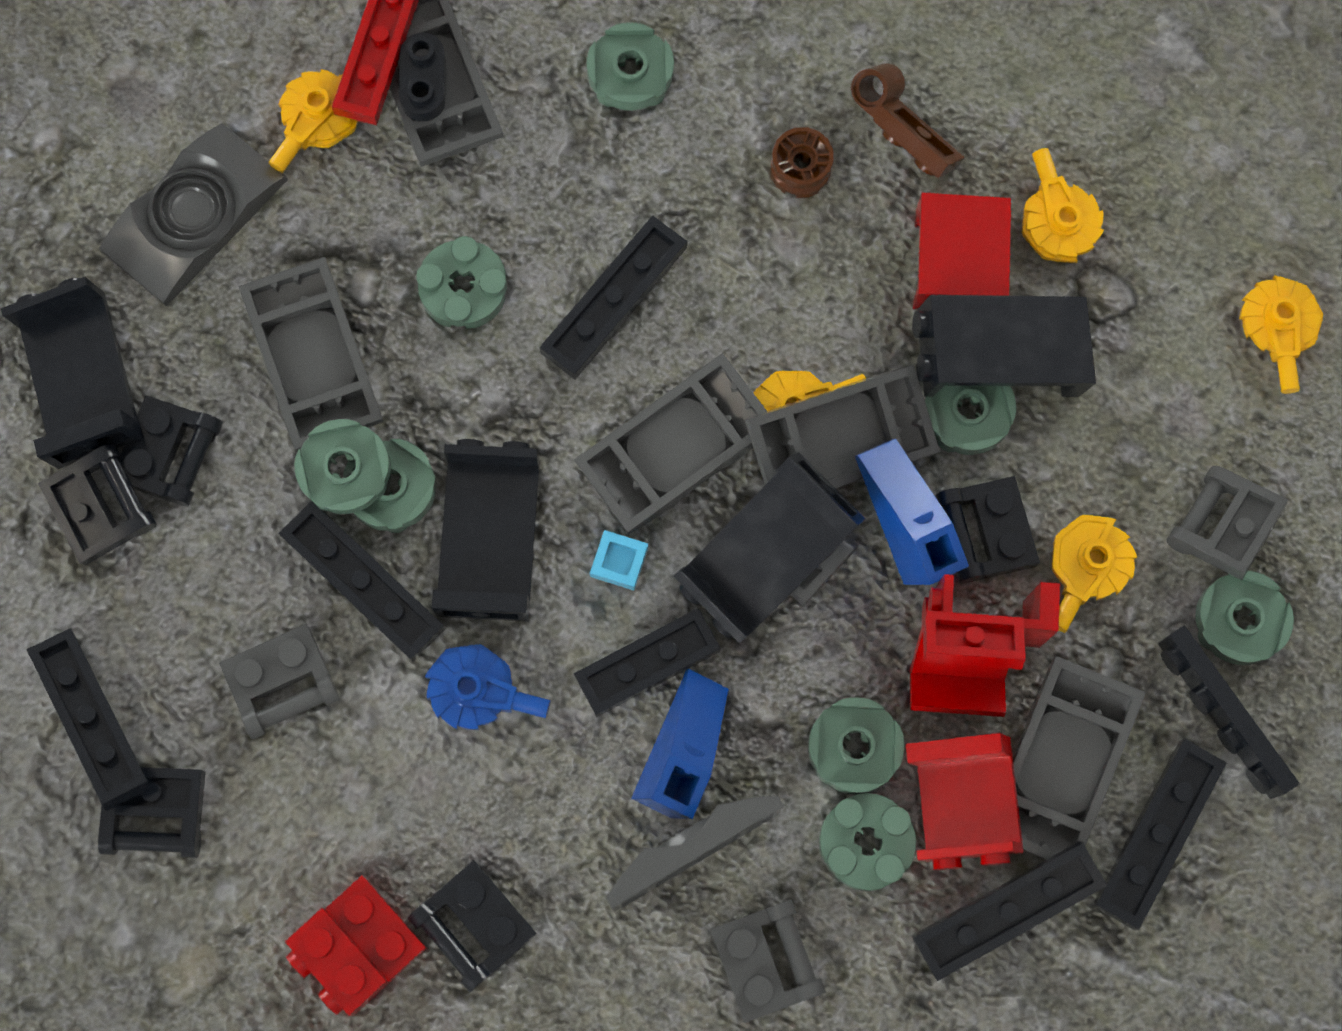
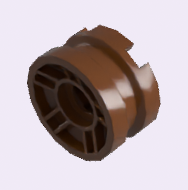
M796 127L784 132L776 140L772 150L770 169L771 178L775 186L784 194L788 192L796 195V198H809L818 194L819 190L824 185H827L834 162L833 148L828 138L821 132L809 127ZM801 158V161L809 166L806 168L797 167L795 165L796 159Z

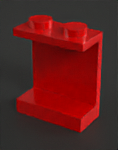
M922 192L915 217V226L919 227L918 288L913 299V309L917 310L930 295L1009 296L1011 198Z
M944 574L935 588L931 587L929 597H924L922 623L926 610L952 612L954 575ZM1040 582L1023 600L1022 617H1024L1025 647L1040 648L1059 631L1060 583Z
M926 610L910 667V710L1005 717L1006 675L1009 669L1022 670L1026 660L1024 617Z
M1002 733L906 744L907 763L918 768L926 850H916L917 860L933 862V870L963 868L962 859L980 857L981 866L1001 865L1010 863L1009 854L1023 853L1010 737Z

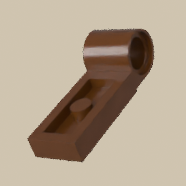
M883 63L858 72L851 84L853 99L874 118L873 121L883 129L882 134L890 143L903 147L915 158L914 162L917 167L928 175H935L937 178H940L958 167L964 156L899 100L904 92L905 79L897 66ZM875 76L883 84L882 96L877 94L873 87Z

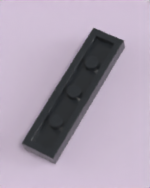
M652 215L539 347L540 353L576 380L687 249L688 241Z
M312 501L279 532V535L412 662L446 629L434 615Z
M1182 626L1160 641L1158 645L1163 650L1161 652L1163 662L1174 675H1181L1191 689L1189 696L1195 707L1204 715L1209 714L1218 726L1217 734L1224 747L1232 754L1237 753L1248 768L1246 770L1247 778L1253 787L1261 794L1266 793L1272 799L1285 795L1300 784L1186 626Z
M69 628L26 649L105 811L150 789L151 786L72 629Z
M1185 738L1179 741L1105 880L1108 886L1099 891L1092 906L1134 931L1141 928L1226 765L1225 761Z
M1079 841L913 934L912 938L935 979L939 981L1108 885L1085 845Z

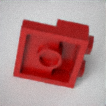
M363 875L326 908H321L285 941L292 950L285 956L291 966L303 978L312 973L324 987L317 993L323 1003L335 1015L344 1010L348 1016H355L427 949L425 944Z

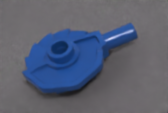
M468 645L446 649L425 675V678L430 679L427 688V700L431 699L435 715L438 719L442 717L448 725L456 730L458 727L468 730H479L478 726H484L496 721L499 713H512V710L546 718L548 715L551 700L518 692L517 687L512 686L509 665L483 645Z

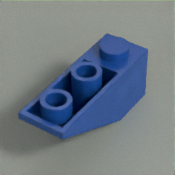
M896 438L855 456L904 585H932L940 581L944 574L952 575L969 567L952 521Z
M686 669L631 799L672 819H693L712 774L728 688L691 669Z

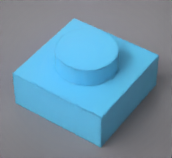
M604 530L590 571V577L634 591L648 551V543Z

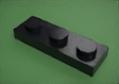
M697 608L574 673V677L597 718L719 653L721 648L702 613Z

